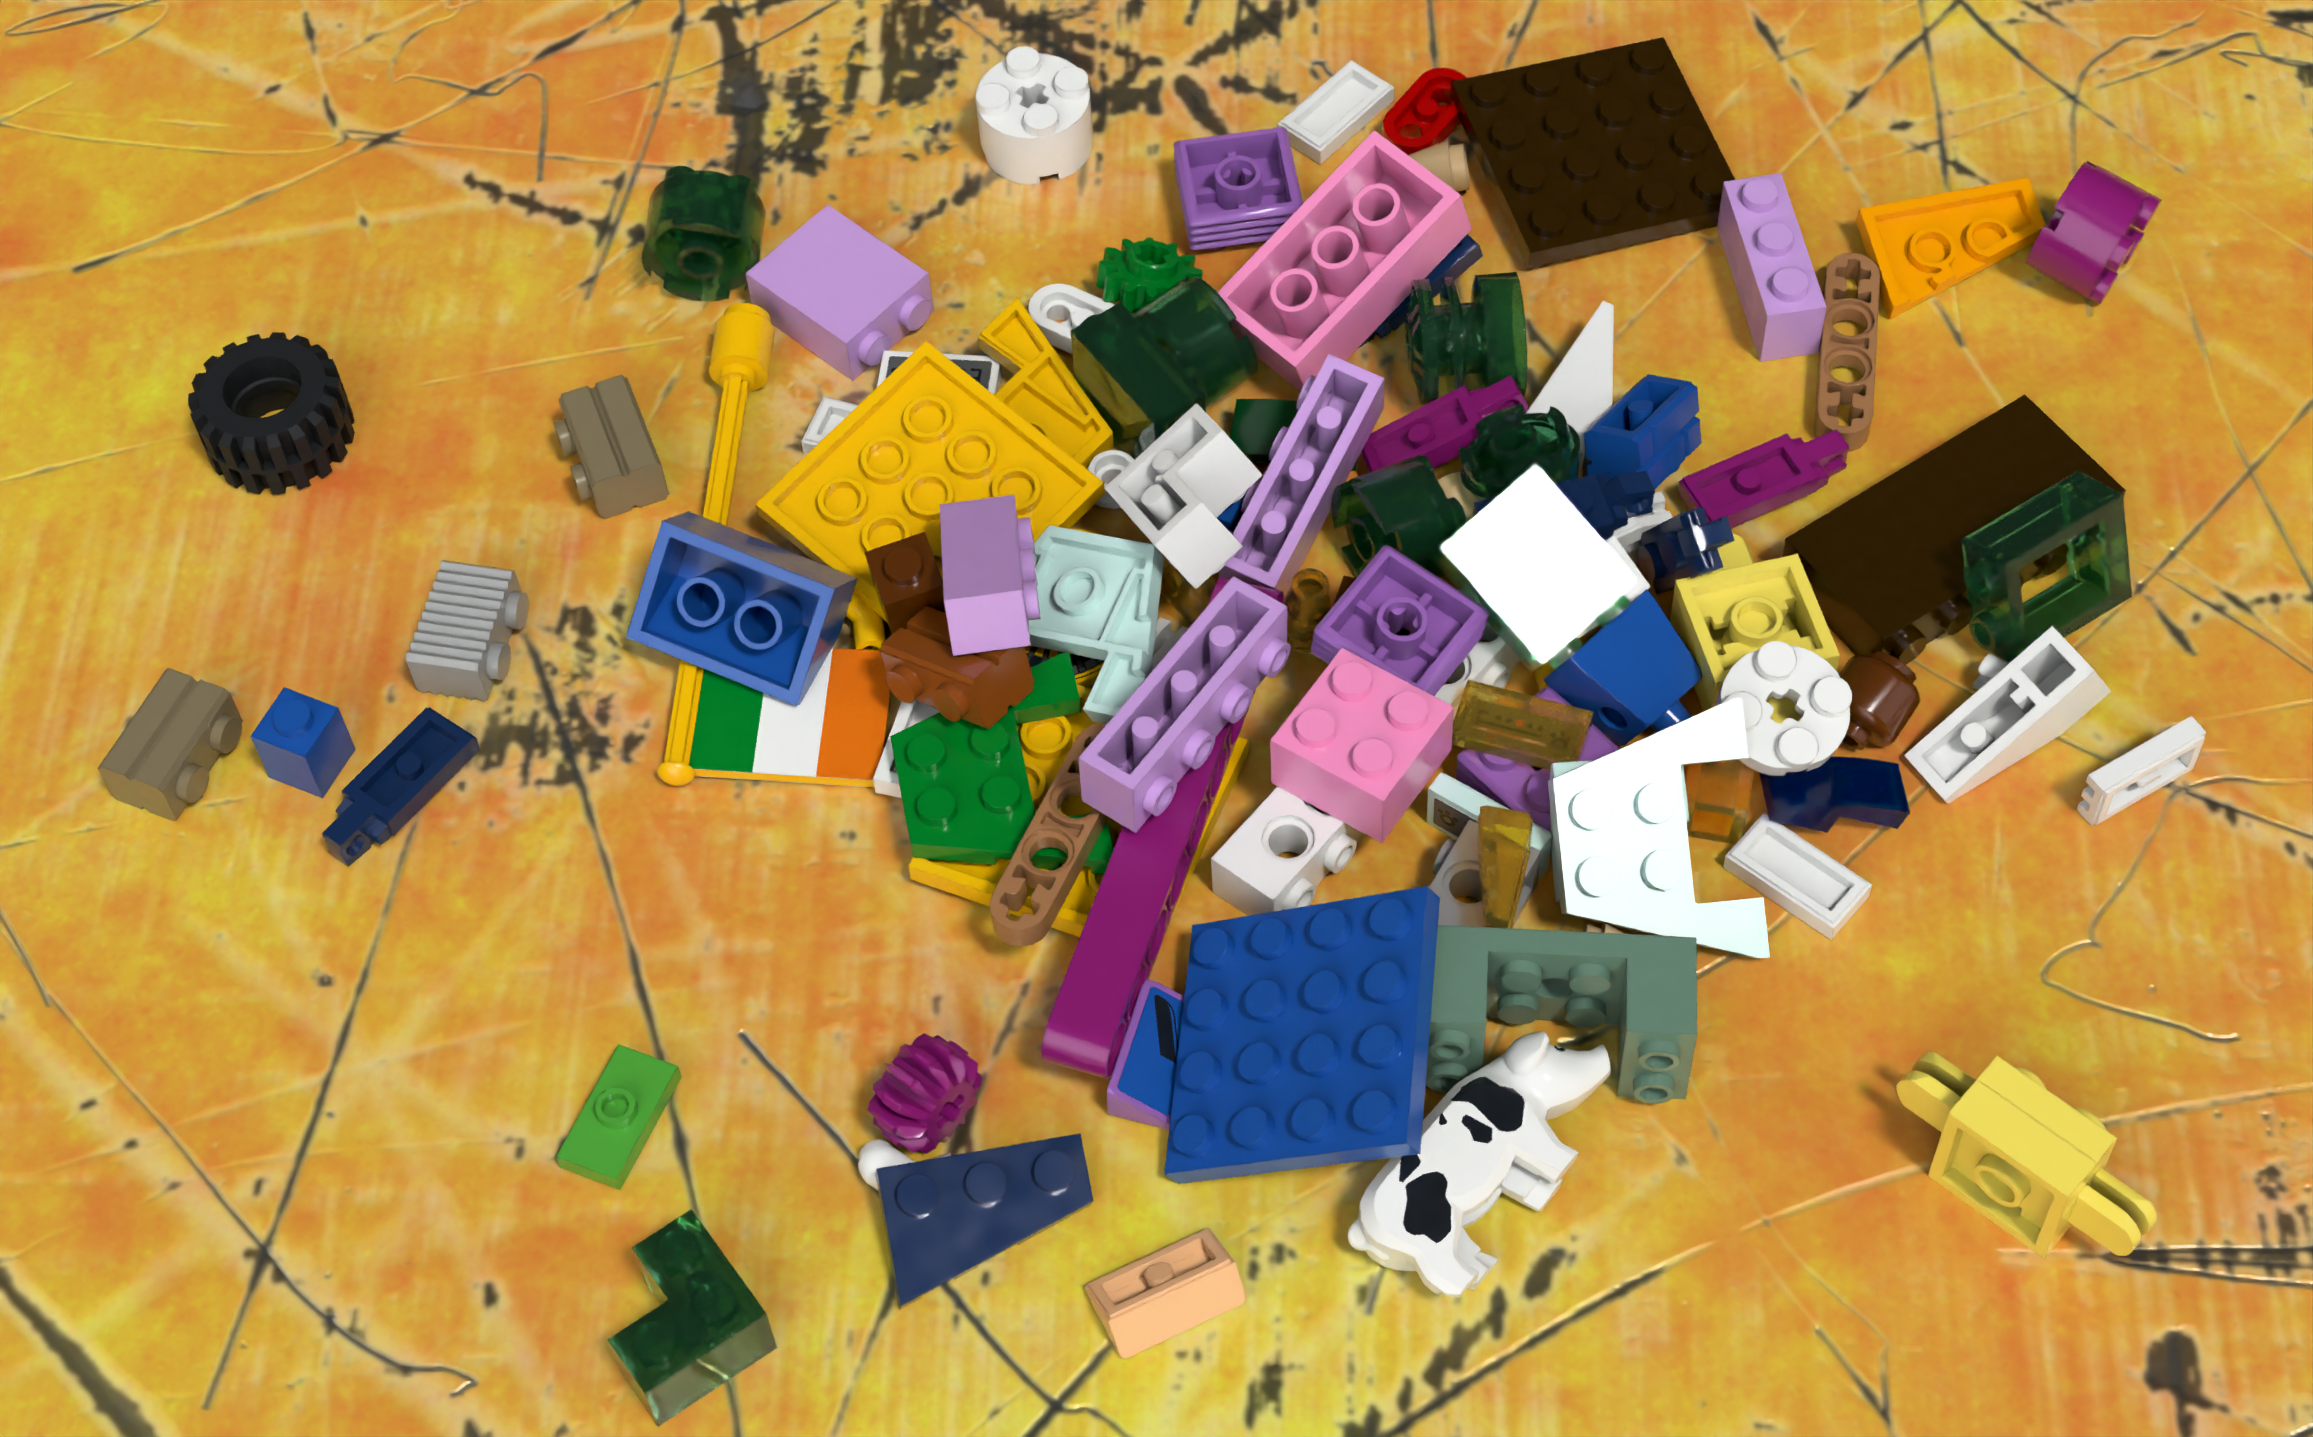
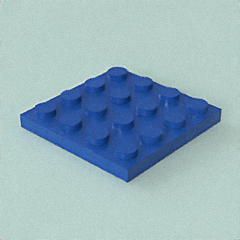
M1428 886L1192 925L1164 1172L1166 1176L1178 1184L1420 1154L1440 897Z

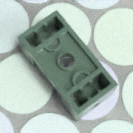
M1438 925L1426 1086L1437 1092L1448 1093L1460 1080L1483 1068L1486 1018H1499L1506 1023L1516 1025L1528 1024L1535 1020L1564 1021L1581 1028H1593L1605 1023L1618 1024L1617 1096L1635 1097L1641 1102L1652 1104L1664 1103L1671 1099H1686L1697 1039V937Z

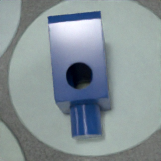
M1646 589L1543 680L1613 742L1624 746L1649 726L1657 733L1662 729L1692 717L1688 710L1680 703L1679 699L1701 680L1702 671L1654 597Z

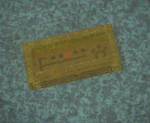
M1467 680L1453 720L1452 745L1550 770L1552 763L1581 760L1591 730L1594 712Z

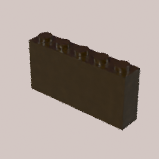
M2023 395L1787 537L1782 557L1798 554L1828 627L1856 656H1871L1873 651H1880L1897 658L1904 664H1908L1924 650L1929 642L1945 632L1948 635L1958 633L1971 622L1979 611L1992 603L2002 605L2008 602L2020 591L2024 583L2040 573L2050 575L2056 572L2067 562L2071 554L2090 543L2092 546H2096L2108 539L2119 525L2120 519L2118 514L2126 490L2026 395Z

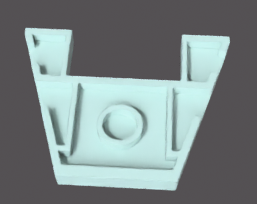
M1049 525L1034 543V559L1038 582L1037 592L1041 619L1029 620L1031 646L1104 660L1083 710L1093 722L1108 723L1151 673L1164 557L1154 544Z
M1742 698L1720 703L1704 712L1548 781L1561 914L1599 923H1607L1612 926L1660 936L1697 937L1698 946L1715 948L1749 958L1770 957L1764 897L1697 904L1693 889L1681 765L1749 758Z

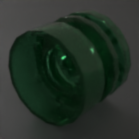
M1517 272L1475 275L1471 290V301L1469 303L1460 302L1458 289L1453 277L1441 279L1440 305H1434L1429 279L1412 280L1407 313H1405V342L1409 373H1411L1417 387L1421 405H1426L1438 399L1440 376H1445L1447 392L1449 393L1465 385L1466 374H1475L1478 387L1484 389L1511 375L1525 397L1527 388L1526 324L1521 286Z

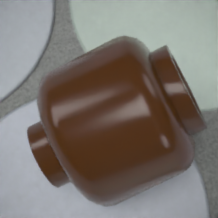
M1873 651L1871 656H1853L1839 674L1840 678L1848 683L1852 691V701L1849 706L1850 723L1842 742L1858 750H1863L1866 744L1878 747L1889 746L1895 742L1920 703V694L1914 685L1917 679L1916 675L1903 662L1884 652Z

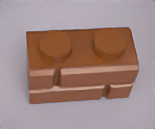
M925 606L907 622V629L900 627L881 643L880 654L887 673L886 682L892 693L905 703H912L916 700L936 708L950 721L956 722L963 719L990 729L1008 713L1009 705L1015 707L1033 691V684L1035 682L1025 646L953 656L946 613Z

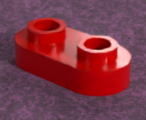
M1434 68L1424 72L1385 115L1382 136L1407 155L1444 142L1461 123L1454 101L1451 102L1449 97L1451 82L1465 79L1466 77L1462 73L1450 68ZM1438 103H1446L1448 105H1438Z

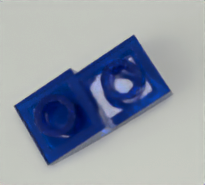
M1831 756L1820 767L1810 771L1805 769L1800 772H1787L1785 776H1771L1760 773L1770 821L1828 833L1839 817L1898 829L1910 814L1899 764L1856 757Z

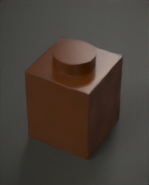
M925 532L864 552L872 582L891 634L895 633L900 627L907 629V622L925 606L946 613L943 579Z

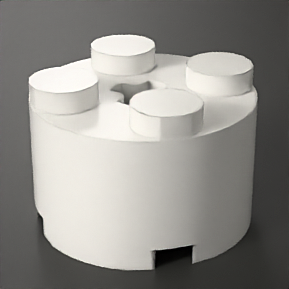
M1026 46L1012 49L1007 54L1006 60L992 67L983 76L976 90L980 142L986 155V161L995 173L1007 180L1020 184H1040V177L1058 173V179L1060 180L1072 175L1086 163L1093 148V126L1088 75L1083 69L1076 67L1063 58L1041 54L1034 48Z

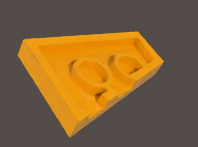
M2029 177L1860 208L1856 218V224L1867 257L1872 259L1879 267V292L1889 320L2033 244L2043 226H2046Z

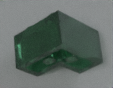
M692 1209L632 1247L644 1282L660 1306L607 1339L621 1374L658 1427L777 1348L767 1313Z

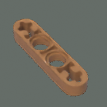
M1844 253L1836 256L1828 264L1826 270L1823 298L1827 308L1819 346L1814 425L1816 438L1837 429L1849 445L1848 452L1861 448L1867 442L1873 417L1880 290L1879 267L1872 259L1858 253ZM1846 279L1856 280L1858 287L1856 299L1845 298ZM1842 320H1850L1860 324L1865 331L1857 336H1846L1837 332L1833 325ZM1839 366H1848L1859 371L1862 378L1856 382L1845 383L1835 379L1830 371ZM1839 404H1850L1848 419L1850 426L1838 425L1837 414Z
M1107 723L1093 724L1085 728L1078 735L992 893L990 910L993 929L999 939L1009 945L1019 947L1033 945L1042 940L1049 932L1109 818L1095 808L1089 815L1077 819L1066 817L1059 811V806L1064 800L1073 796H1081L1078 758ZM1044 848H1057L1067 855V861L1056 870H1040L1031 863L1034 854ZM1028 885L1034 889L1031 895L1033 915L1023 913L1018 921L1011 920L1009 910L1019 911L1028 897Z

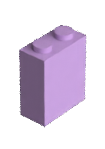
M829 205L825 206L745 273L751 303L760 306L768 312L771 324L852 381L870 366L879 364L882 361L884 350L889 351L910 331H915L922 327L934 311L929 273Z

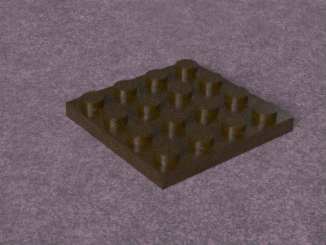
M1664 37L1451 82L1450 100L1456 104L1460 122L1527 268L1716 227L1718 225L1723 182L1735 180Z

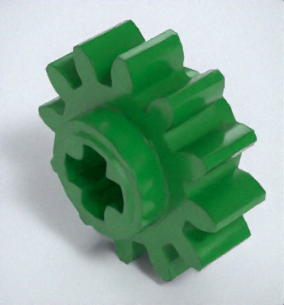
M1147 237L1145 241H1138L1136 243L1128 239H1122L1121 251L1111 247L1105 248L1103 260L1099 261L1096 287L1104 289L1102 298L1104 302H1121L1122 314L1132 312L1144 316L1147 320H1152L1154 316L1165 314L1174 319L1177 318L1178 306L1188 310L1194 308L1195 298L1199 296L1203 270L1194 268L1196 259L1194 255L1179 256L1177 254V244L1175 243L1167 245L1154 241L1150 237Z

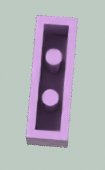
M1782 174L1724 181L1717 230L1760 362L1818 353L1827 307Z
M1015 495L940 504L943 595L953 656L1031 646L1029 620L1041 619L1030 517L1018 518Z

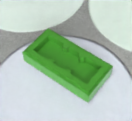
M618 1044L556 1156L560 1168L621 1190L682 1078L679 1067Z

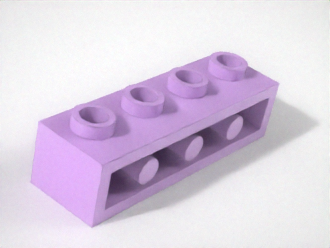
M1330 354L1327 355L1317 376L1310 375L1304 383L1296 404V409H1298L1296 416L1289 428L1283 426L1277 434L1269 454L1270 465L1262 480L1258 479L1245 495L1241 508L1244 514L1234 532L1228 530L1243 547L1218 571L1219 578L1231 579L1234 576L1246 583L1283 591L1285 598L1384 409V378Z
M1233 576L1079 756L1082 801L1135 833L1151 814L1159 816L1172 801L1180 779L1190 767L1198 769L1204 764L1214 747L1215 737L1228 722L1236 723L1243 717L1252 701L1254 690L1266 676L1269 678L1275 677L1285 665L1291 650L1290 644L1287 643V606Z

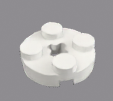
M1771 641L1764 644L1759 650L1746 654L1734 664L1723 681L1716 700V705L1731 699L1742 698L1749 758L1739 761L1763 774L1785 776L1787 772H1800L1805 769L1810 771L1818 768L1834 754L1849 727V706L1852 701V691L1848 683L1840 678L1833 666L1821 656L1802 647L1790 646L1782 641ZM1772 697L1779 700L1783 697L1791 699L1795 703L1794 709L1800 714L1799 721L1788 717L1782 724L1775 722L1771 718L1774 708L1766 701Z

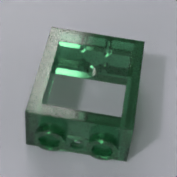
M2076 471L1961 539L1965 567L1963 578L1967 586L1969 604L1972 606L1969 628L1973 641L1985 651L1993 652L2008 662L2015 659L2051 626L2065 638L2132 597L2123 494L2080 471ZM2065 543L2069 547L2066 555L2068 577L2022 604L2019 570Z

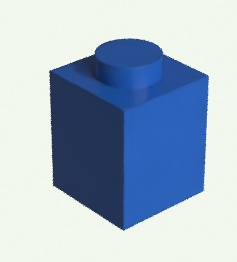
M285 687L250 736L269 778L321 798L325 796L356 750L338 707Z

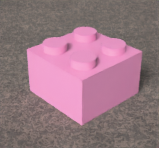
M1341 648L1271 738V783L1383 843L1452 750L1454 706Z

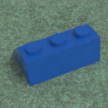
M688 511L662 520L626 638L797 706L801 704L839 637L858 578Z

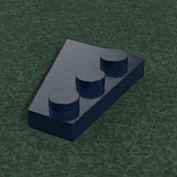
M1081 1133L876 1169L875 1175L899 1310L952 1279L955 1280L972 1271L978 1265L1016 1244L1019 1245L1089 1207L1093 1202Z

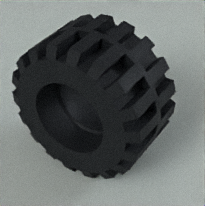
M272 332L269 338L261 339L260 335L256 334L246 337L247 342L236 345L235 342H232L223 347L224 354L220 357L211 356L203 364L206 373H197L191 383L194 392L188 396V405L192 412L190 416L213 469L218 475H224L228 484L235 488L244 484L247 492L260 494L265 488H269L273 495L286 493V487L297 485L298 490L310 486L309 480L315 476L323 479L332 472L330 466L332 462H342L348 453L345 444L353 442L355 433L352 423L355 422L353 412L333 359H329L326 350L319 344L311 346L308 338L299 335L288 340L285 333ZM284 409L277 414L260 418L269 412Z

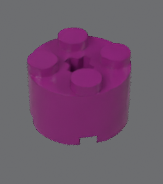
M2089 161L2084 162L2054 207L2056 211L2047 227L2043 226L2028 255L2026 264L2087 299L2101 304L2118 276L2116 272L2122 263L2127 264L2140 244L2145 234L2140 230L2144 231L2162 200L2099 165L2096 166Z

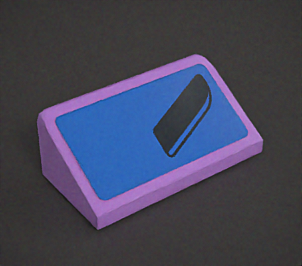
M1146 979L1145 983L1142 984L1132 1019L1108 1085L1107 1107L1108 1115L1169 1130L1184 996L1158 982Z

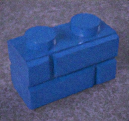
M1649 374L1643 377L1584 432L1586 458L1591 460L1587 465V475L1595 474L1596 477L1598 474L1610 473L1613 479L1620 474L1647 471L1655 490L1670 474L1676 472L1680 464L1685 460V457L1689 456L1701 444L1700 419L1695 417L1699 412L1697 386L1690 381Z

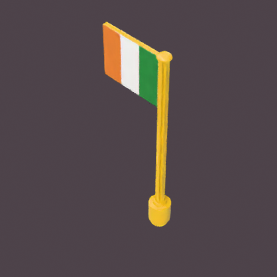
M751 303L733 304L727 307L724 315L717 320L709 365L710 377L723 388L703 517L727 527L748 393L762 388L768 381L775 329L771 324L768 312L760 306ZM832 648L801 704L797 706L680 659L664 763L660 764L657 768L659 777L665 783L673 786L686 785L695 776L875 788L873 778L886 745L892 691L886 682L887 673L880 651Z

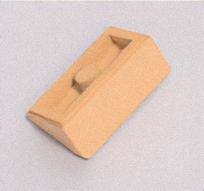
M1210 1228L1197 1232L1084 1286L1110 1340L1123 1359L1132 1357L1232 1310L1246 1301V1294L1236 1262Z

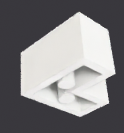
M1196 403L1105 486L1104 489L1154 546L1197 589L1211 575L1220 571L1226 562L1243 547L1217 517L1231 504L1240 500L1248 488L1263 475L1219 425Z

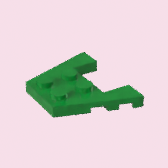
M1069 652L1058 654L1031 667L1035 682L1033 684V691L1015 707L1009 705L1008 713L990 729L963 719L956 722L950 721L939 712L890 736L913 858L996 865L997 858L1011 860L1035 816L1017 725L1081 713L1080 698ZM1090 813L1071 816L1069 818H1083L1089 815ZM1106 822L1084 866L1092 867V874L1104 875L1114 850L1108 822ZM1050 847L1036 852L1031 861L1035 863V867L1038 869L1056 870L1067 861V855L1060 849Z

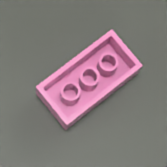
M1374 130L1210 299L1226 333L1301 392L1310 375L1317 376L1328 354L1346 361L1472 230L1461 194Z

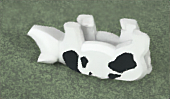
M1534 1032L1517 1038L1504 1054L1480 1070L1460 1080L1423 1120L1420 1154L1392 1157L1366 1188L1360 1201L1358 1219L1350 1226L1348 1231L1350 1245L1359 1251H1366L1371 1259L1384 1267L1401 1271H1417L1424 1285L1438 1296L1442 1293L1445 1296L1460 1297L1468 1288L1472 1290L1477 1289L1493 1270L1498 1259L1480 1252L1481 1248L1470 1239L1463 1228L1476 1223L1488 1213L1497 1202L1501 1193L1537 1212H1540L1556 1194L1563 1181L1561 1177L1574 1163L1579 1152L1561 1143L1546 1121L1574 1110L1607 1079L1611 1068L1605 1046L1601 1044L1591 1051H1575L1550 1045L1549 1037L1545 1032Z

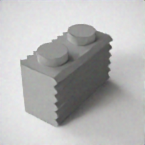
M447 560L441 561L440 570L437 571L436 580L433 581V590L429 591V600L425 603V610L422 611L421 620L418 621V629L414 632V641L410 642V651L406 652V663L417 690L422 693L430 691L435 695L442 693L447 697L454 695L459 699L465 696L470 700L475 698L482 702L488 700L495 679L504 680L508 673L511 659L508 642L513 629H522L528 615V596L521 591L515 570Z

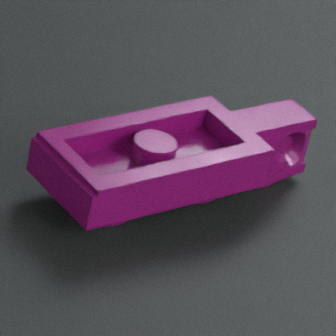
M1511 375L1485 389L1479 388L1468 391L1466 386L1463 385L1372 432L1361 452L1375 485L1383 495L1490 440V437L1495 438L1503 429L1506 430L1522 420L1529 408L1521 390Z
M1837 429L1805 443L1801 438L1791 439L1788 434H1784L1682 478L1679 481L1678 494L1689 510L1703 506L1708 523L1727 516L1730 528H1733L1817 492V490L1827 485L1830 476L1846 469L1849 445Z

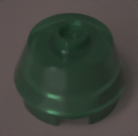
M1523 404L1498 410L1480 420L1475 425L1479 435L1469 444L1468 448L1460 446L1459 458L1462 463L1460 473L1462 483L1479 501L1578 478L1580 456L1578 433L1572 426L1567 424L1562 412L1551 406L1547 414H1526Z

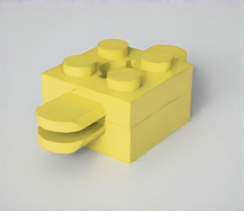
M1733 534L1735 541L1718 548L1723 568L1692 579L1688 577L1675 581L1670 623L1702 671V678L1694 685V689L1703 712L1716 706L1720 687L1734 664L1746 654L1759 650L1764 644L1771 641H1782L1790 646H1798L1810 650L1825 659L1837 671L1840 654L1798 554L1754 563L1750 550L1740 535ZM1772 697L1766 701L1774 708L1771 718L1775 722L1782 724L1788 717L1799 721L1800 714L1794 709L1795 703L1791 699L1783 697L1779 700Z
M1926 1052L1912 1066L1913 1071H1908L1896 1085L1897 1095L1901 1103L1942 1132L1928 1177L2042 1258L2049 1254L2071 1225L2077 1227L2115 1255L2128 1256L2141 1242V1236L2147 1234L2157 1222V1213L2149 1200L2104 1170L2117 1138L2106 1131L2103 1123L2092 1113L2081 1108H2073L2048 1091L2044 1083L2031 1071L2021 1067H2013L1999 1056H1996L1977 1080H1975L1936 1052Z

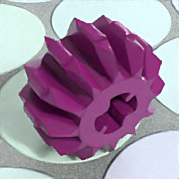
M923 1033L915 1038L911 1045H902L897 1057L891 1063H885L886 1071L882 1078L873 1084L872 1089L876 1094L869 1101L868 1111L873 1116V1124L883 1131L882 1135L898 1147L903 1145L912 1153L920 1150L927 1154L934 1150L940 1141L945 1143L951 1139L953 1130L959 1124L965 1123L964 1117L966 1113L977 1103V1098L974 1094L980 1088L982 1076L977 1072L978 1063L968 1056V1052L952 1040L947 1042L939 1035L931 1037Z

